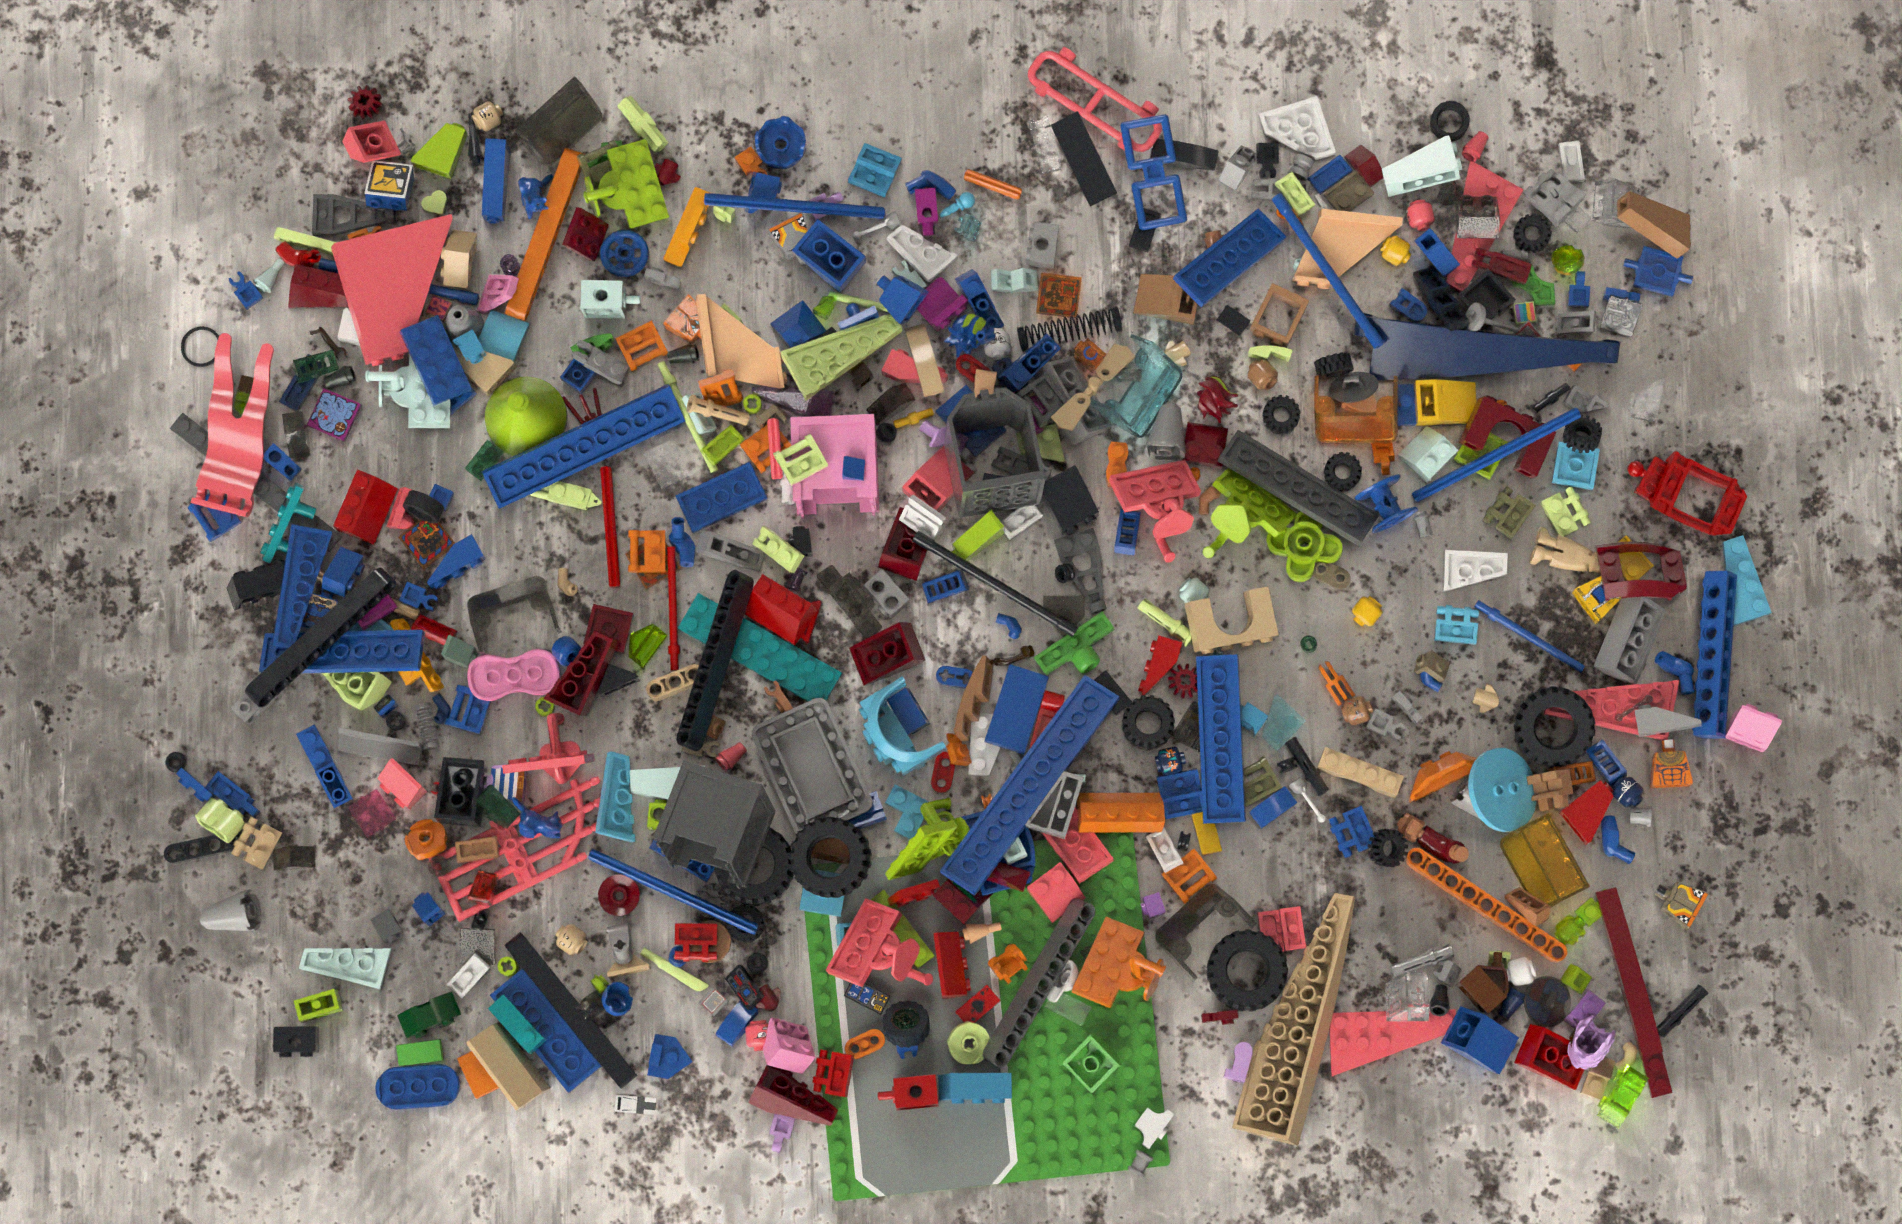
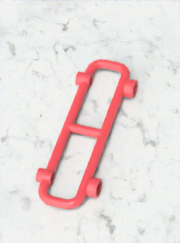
M1063 47L1059 53L1054 51L1040 53L1028 70V79L1036 87L1034 91L1043 98L1047 94L1072 111H1078L1081 117L1119 141L1117 145L1124 151L1122 133L1092 114V111L1104 94L1142 118L1155 116L1159 111L1156 105L1147 100L1142 107L1138 106L1073 64L1072 62L1076 55L1066 47ZM1046 59L1054 60L1098 89L1085 108H1082L1053 89L1048 83L1036 77V71ZM1161 123L1153 124L1154 131L1145 143L1138 144L1131 138L1133 150L1136 152L1149 150L1162 132Z

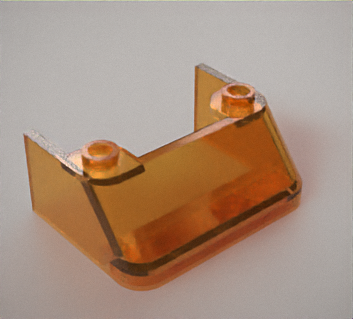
M1315 376L1314 417L1317 440L1321 443L1389 444L1394 442L1398 437V376H1394L1393 396L1380 398L1376 405V412H1335L1334 401L1328 396H1320L1319 376Z

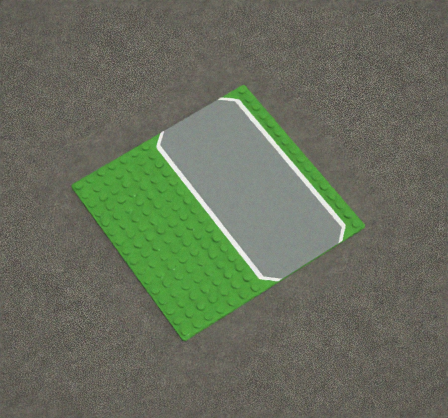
M1132 832L1096 834L1114 858V861L1080 884L1047 840L1033 841L1035 868L1032 882L1026 884L1024 892L1010 888L993 893L966 923L989 925L1000 922L1002 930L989 933L971 944L969 940H964L965 949H961L962 957L967 958L968 970H964L965 978H969L971 990L967 991V996L942 999L933 933L959 932V937L963 936L962 929L965 928V925L936 900L933 895L920 902L916 900L909 902L910 904L899 908L935 956L919 969L914 964L912 966V969L925 974H932L933 982L930 985L926 986L924 983L906 977L901 982L897 981L891 974L892 966L884 970L872 969L865 983L891 996L882 1015H879L844 997L850 982L826 972L827 966L839 947L837 946L835 929L837 924L852 923L865 898L870 900L882 890H885L890 897L901 889L938 879L941 887L948 879L940 873V869L949 859L946 854L931 860L922 872L893 880H888L885 873L890 868V864L899 855L870 858L872 863L871 868L868 869L866 880L864 879L861 882L862 885L858 889H854L852 893L844 895L841 917L804 911L818 1053H820V1049L827 1050V1059L831 1060L832 1052L846 1054L845 1044L851 1038L871 1029L880 1030L884 1034L883 1014L886 1013L887 1008H890L892 1004H896L899 1001L910 1000L911 1002L915 1001L923 1005V1008L927 1010L930 1023L929 1035L923 1042L919 1043L916 1057H913L912 1052L908 1051L904 1053L905 1059H901L899 1053H897V1047L885 1037V1044L880 1050L854 1060L847 1097L825 1094L826 1085H822L823 1098L838 1109L832 1125H826L832 1193L835 1201L1128 1170L1129 1165H1132L1137 1155V1149L1154 1158L1153 1161L1149 1162L1147 1168L1168 1166L1170 1164L1167 1132L1162 1139L1157 1137L1148 1150L1142 1145L1144 1140L1143 1133L1134 1126L1147 1108L1158 1114L1164 1113L1152 998L1150 997L1148 1001L1144 1000V987L1128 992L1119 990L1111 1009L1072 993V990L1064 991L1058 1001L1054 1003L1046 998L1009 1063L1001 1068L985 1060L977 1064H961L951 1056L947 1045V1039L951 1031L957 1025L964 1023L955 1011L986 985L991 988L1001 1001L976 1023L987 1031L990 1038L1061 919L1060 917L1052 923L1027 891L1029 885L1058 863H1062L1086 897L1083 901L1093 904L1095 907V915L1069 958L1070 961L1072 960L1076 964L1079 973L1105 917L1144 932ZM837 862L812 864L815 870L842 874L848 867L847 864ZM1144 936L1138 952L1147 959ZM1015 944L1027 960L1024 963L1028 970H1019L1010 977L1012 982L1007 984L1004 979H998L988 966V962L992 957H999L1003 954L1008 945ZM905 1019L901 1021L909 1022L911 1019ZM898 1023L896 1024L897 1029L900 1028ZM904 1023L901 1026V1031L913 1029V1025L910 1023ZM1093 1033L1101 1037L1119 1056L1122 1064L1091 1094L1063 1065V1062ZM874 1036L870 1041L872 1044H877L879 1039ZM966 1039L964 1047L972 1048L974 1046L972 1044L974 1039ZM852 1046L851 1051L857 1053L859 1046ZM829 1066L825 1067L824 1078H828ZM948 1073H1011L1012 1098L1005 1099V1103H992V1100H985V1103L972 1104V1100H964V1104H952V1100L939 1101L938 1075ZM936 1075L939 1107L896 1111L893 1099L878 1100V1092L892 1091V1086H894L893 1078ZM916 1087L910 1091V1095L914 1098L922 1094L921 1089Z

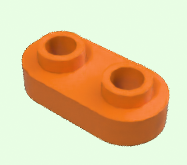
M871 1029L848 1040L845 1044V1053L854 1055V1060L860 1059L880 1050L885 1044V1036L880 1030ZM872 1037H878L879 1041L877 1044L871 1043ZM852 1046H859V1051L853 1053L851 1051Z

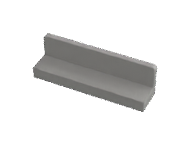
M342 728L338 730L340 734L337 747L338 752L387 761L393 758L398 763L420 766L423 745L419 742Z

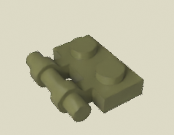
M1506 486L1503 492H1499L1497 495V500L1493 506L1487 509V514L1483 521L1490 524L1493 519L1498 520L1499 522L1495 529L1512 540L1536 505L1520 494L1513 500L1509 497L1513 490ZM1504 504H1507L1510 507L1503 515L1499 510Z

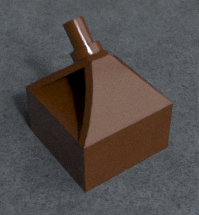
M1494 952L1491 966L1477 965L1456 984L1484 1015L1490 1013L1508 994V975L1502 963V952Z

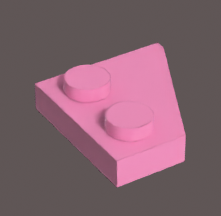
M489 275L477 311L486 314L511 299L516 292L519 278L512 275Z

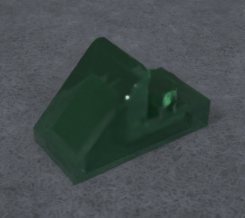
M488 785L476 799L487 811L484 816L505 829L520 815L517 809L493 785Z

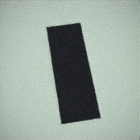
M1078 111L1051 124L1053 132L1089 206L1091 207L1117 194Z

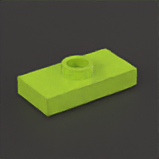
M729 425L704 446L700 452L715 466L744 442L745 439L732 425Z

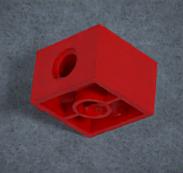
M935 1074L893 1078L894 1086H892V1091L878 1092V1100L893 1099L896 1111L939 1107ZM915 1087L922 1091L921 1096L917 1098L910 1095L911 1089Z

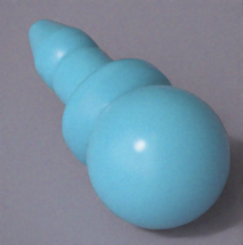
M970 192L962 193L959 198L955 199L956 203L944 208L939 216H949L958 209L963 211L964 208H971L975 204L974 195Z

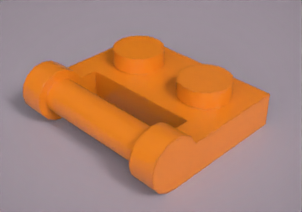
M652 320L615 338L632 372L637 370L638 366L660 355L665 356L668 354ZM654 343L657 344L658 348L634 360L632 359V354Z
M726 369L720 375L698 381L704 400L711 399L714 401V404L724 407L740 403L743 400L742 392L738 390L735 382V373L732 369ZM726 383L731 392L728 396H725L722 385Z
M767 424L740 444L743 451L761 474L766 471L765 468L771 465L770 456L761 462L758 459L769 450ZM780 431V442L783 445L781 447L782 451L790 447L791 443Z
M629 530L630 565H628V572H666V531ZM638 538H644V565H638Z
M1195 849L1181 858L1183 864L1161 874L1184 904L1190 901L1189 898L1206 884L1217 879V876ZM1203 870L1206 875L1183 892L1180 886Z

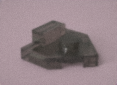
M1043 595V607L1077 625L1085 617V595ZM1057 629L1058 632H1059L1063 637H1065V636L1067 635L1066 633H1064V632H1062L1061 630Z

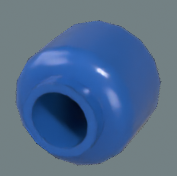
M563 636L553 644L552 655L561 665L568 667L579 654L578 652L581 650V647L573 638Z

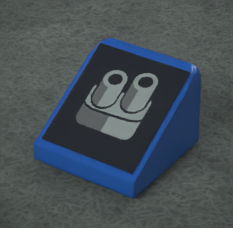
M388 694L374 706V709L382 718H385L398 707V704Z

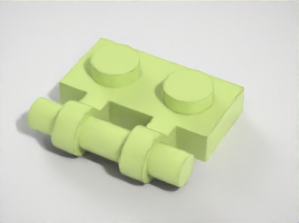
M1572 486L1565 490L1568 498L1563 500L1559 492L1540 502L1557 536L1565 537L1577 531L1578 527L1575 522L1581 520L1584 527L1591 524L1588 518L1589 513L1587 509L1584 510L1579 500L1581 498L1578 493H1575ZM1570 504L1573 505L1574 509L1577 512V514L1573 516L1571 515L1567 507Z

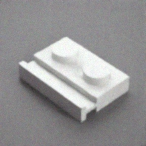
M913 494L909 497V501L899 520L914 531H920L935 541L946 517Z

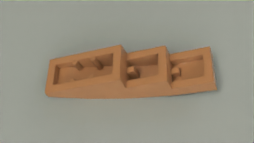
M982 656L974 669L957 712L954 733L961 741H969L971 722L979 721L981 702H989L994 664H990V659L987 656Z

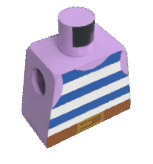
M502 765L492 766L491 775H484V788H490L489 795L492 798L513 803L512 798L516 797L524 805L527 771L503 774Z

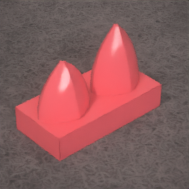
M407 487L399 489L386 527L391 529H409L415 526L413 518L405 512L403 503L412 489Z

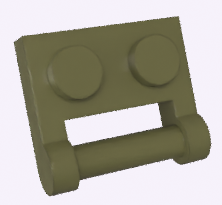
M614 140L608 142V145L590 153L577 156L585 177L589 176L593 189L598 187L599 181L604 174L612 169L609 159L590 168L587 162L607 154L606 150L618 147Z
M1265 756L1258 758L1259 761L1244 768V777L1262 768L1266 772L1244 784L1245 808L1282 788Z

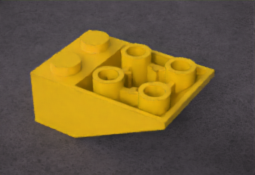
M1434 379L1416 380L1414 383L1416 426L1467 424L1477 402L1475 382Z

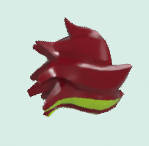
M1217 376L1205 377V381L1198 383L1205 388L1197 392V395L1200 397L1197 408L1202 413L1203 419L1209 414L1215 417L1218 423H1221L1222 414L1231 415V412L1227 410L1228 408L1238 407V404L1230 401V399L1238 397V394L1231 393L1221 378Z

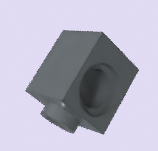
M387 909L370 919L383 942L387 943L389 941V943H393L401 938L400 934L403 933V930L391 910Z

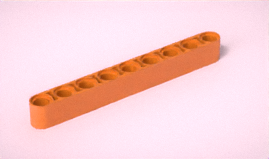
M565 148L546 197L547 201L544 203L548 206V209L542 210L517 276L519 280L516 292L507 303L505 315L526 321L582 170L577 156L580 154L585 155V153Z
M1413 848L1408 852L1406 863L1410 868L1550 962L1559 963L1566 958L1567 948L1563 943L1530 923L1502 902L1423 849ZM1412 853L1419 854L1421 862L1413 863L1410 855ZM1436 865L1439 873L1437 875L1430 874L1428 866ZM1446 877H1454L1456 886H1448L1446 884ZM1466 888L1471 889L1474 893L1473 898H1466L1463 895V890ZM1481 901H1489L1491 903V910H1483ZM1500 912L1508 914V922L1505 923L1499 920L1498 915ZM1517 924L1526 926V934H1519L1517 932ZM1535 936H1541L1544 939L1543 946H1537L1534 943ZM1557 947L1561 950V958H1555L1552 955V948Z

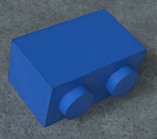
M340 547L323 575L322 589L345 597L348 591L353 590L356 577L361 576L364 571L363 555Z

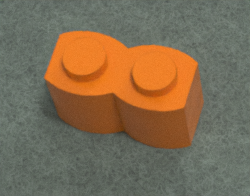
M1111 442L1108 447V466L1106 469V484L1108 487H1111L1109 483L1111 475L1127 472L1128 446L1125 442Z

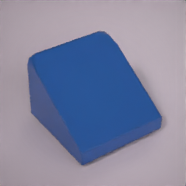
M844 456L842 478L845 480L864 481L865 460Z

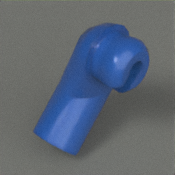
M998 613L996 623L1007 626L1010 631L1009 637L1018 639L1020 633H1022V628L1017 619Z
M1425 671L1420 673L1421 682L1434 691L1439 692L1443 683L1437 681Z

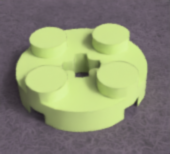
M966 1021L957 1025L951 1031L947 1039V1045L951 1056L959 1063L977 1064L984 1060L983 1051L990 1037L982 1026ZM971 1038H973L974 1040L972 1044L974 1046L972 1048H965L964 1041L966 1039L970 1040Z

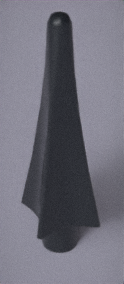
M469 113V161H472L473 166H480V159L484 158L479 145L475 124L471 117L473 114Z

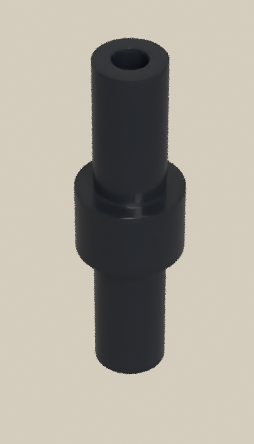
M1564 383L1556 390L1549 391L1544 395L1545 398L1533 405V409L1538 413L1549 404L1553 405L1559 400L1560 396L1571 389L1570 386Z

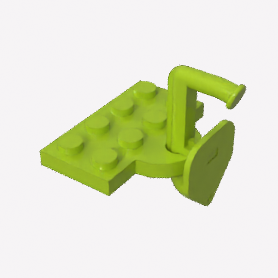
M646 139L606 150L612 170L605 173L600 179L597 190L593 189L589 176L584 178L586 191L583 192L586 203H590L596 217L600 216L597 201L601 200L608 208L614 210L624 209L629 229L669 218Z
M1228 468L1212 484L1228 499L1225 504L1217 506L1211 515L1213 525L1221 532L1209 546L1203 549V555L1206 558H1212L1214 553L1224 545L1228 538L1235 543L1243 542L1250 534L1251 527L1258 525L1262 526L1276 538L1295 519L1297 513L1275 495Z
M949 797L926 802L921 805L920 811L927 824L918 828L916 835L908 841L905 849L899 852L898 858L890 864V868L885 873L888 880L922 872L931 860L939 858L944 854L950 857L970 830L965 820L957 817L954 820L941 821L935 811L941 808L949 810L951 807V799Z

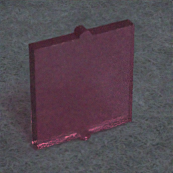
M377 789L364 797L361 796L360 800L348 807L367 838L379 830L383 831L385 826L396 820V817Z

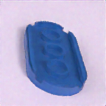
M443 1064L392 1067L384 1071L378 1078L375 1091L380 1102L394 1110L442 1107L449 1105L457 1098L460 1091V1079L451 1067Z

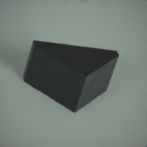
M609 664L598 692L601 697H605L640 680L636 673Z

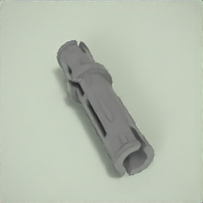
M1447 944L1434 950L1428 949L1423 954L1391 964L1390 967L1394 977L1430 964L1436 965L1441 960L1454 957L1451 945Z

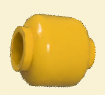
M1396 235L1388 236L1380 247L1382 258L1395 266L1400 265L1402 262L1405 264L1411 256L1409 252L1410 244Z
M1370 595L1368 598L1365 596L1361 597L1352 608V613L1355 615L1353 620L1362 627L1365 624L1373 626L1383 613L1382 605Z

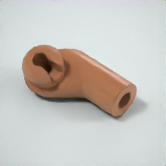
M1209 487L1200 495V515H1208L1209 503L1221 496V493L1215 487Z

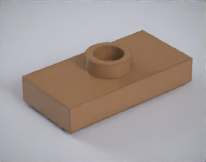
M497 836L455 842L457 863L500 858Z

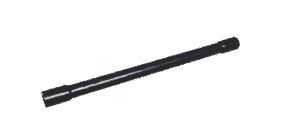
M918 531L912 540L914 543L933 552L1053 624L1067 635L1073 637L1076 633L1077 625L1056 615L936 543L922 532Z

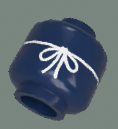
M1623 776L1612 787L1614 798L1625 808L1632 805L1636 807L1643 800L1642 794L1644 789L1632 777L1625 778Z

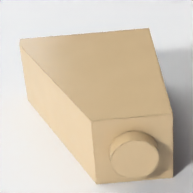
M460 348L455 350L465 375L487 396H490L517 368L515 362L511 359L486 351L484 359L477 364H473L470 360L466 361Z

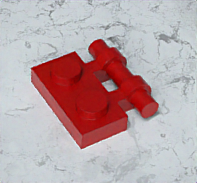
M675 923V945H683V951H675V960H683V962H690V960H702V962L717 960V952H709V945H717L718 924ZM690 945H702V951H690Z
M820 1049L819 1058H816L815 1063L817 1064L816 1076H813L812 1083H814L813 1091L821 1093L822 1085H826L825 1094L847 1097L854 1055L832 1052L831 1060L827 1059L828 1051ZM826 1066H829L828 1078H824Z

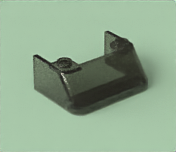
M533 576L474 595L468 600L467 609L470 624L481 655H487L480 632L489 628L491 624L490 613L529 601L532 609L537 612L549 610L558 634L562 633L551 594L544 578Z
M1216 884L1206 885L1166 921L1155 934L1157 944L1193 983L1198 977L1184 962L1192 952L1190 943L1185 939L1192 930L1214 910L1225 918L1233 917L1237 913L1251 929L1257 924L1232 896Z

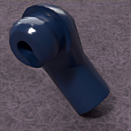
M438 693L432 698L438 707L434 721L437 724H444L446 719L449 718L451 708L443 696Z

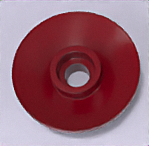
M612 875L606 878L599 887V904L610 915L625 916L631 913L639 903L640 891L638 885L633 879L625 875ZM618 892H622L624 895L621 900L616 898Z

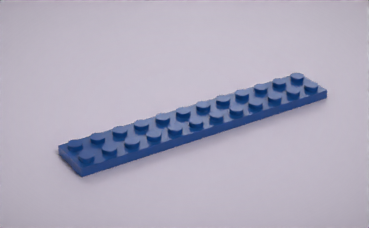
M1084 675L940 869V873L973 895H976L1024 830L1025 824L1064 771L1069 769L1119 701V696Z

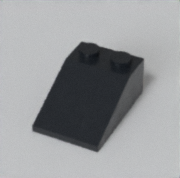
M443 757L434 818L441 824L481 827L484 808V760Z

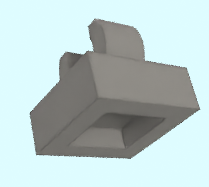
M1439 961L1438 964L1443 968L1440 973L1434 971L1433 974L1445 985L1453 988L1462 969L1452 961Z

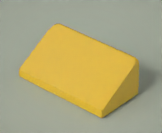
M1203 812L1192 814L1191 818L1201 855L1205 856L1221 852L1222 848L1215 823L1203 824Z

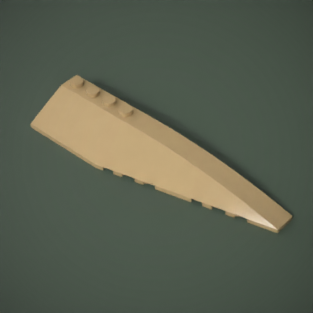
M1334 893L1322 916L1323 920L1319 928L1315 929L1314 937L1309 947L1305 948L1300 964L1298 963L1282 992L1283 996L1279 1004L1275 1005L1272 1011L1274 1013L1269 1023L1265 1024L1260 1040H1257L1255 1043L1235 1114L1233 1129L1283 1143L1299 1145L1340 985L1353 915L1354 896Z

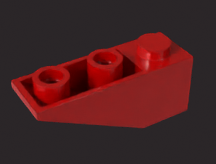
M1159 635L1157 641H1152L1150 652L1153 653L1151 660L1147 659L1144 672H1148L1146 680L1141 679L1138 690L1142 692L1141 696H1147L1176 666L1182 642Z

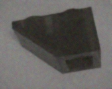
M906 383L890 387L866 410L869 414H874L875 424L879 426L904 411L916 399Z

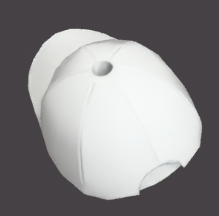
M1068 960L1047 996V999L1053 1003L1058 1001L1064 991L1072 990L1078 978L1079 970L1072 960Z

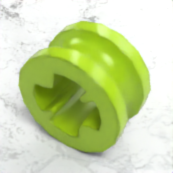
M754 394L746 396L743 401L745 411L749 414H757L762 408L761 399ZM749 400H752V402L754 400L757 401V407L755 409H753V407L751 409L748 408Z
M541 697L536 701L535 709L541 716L547 717L554 712L555 705ZM544 701L550 705V708H547V712L539 709V706H542Z

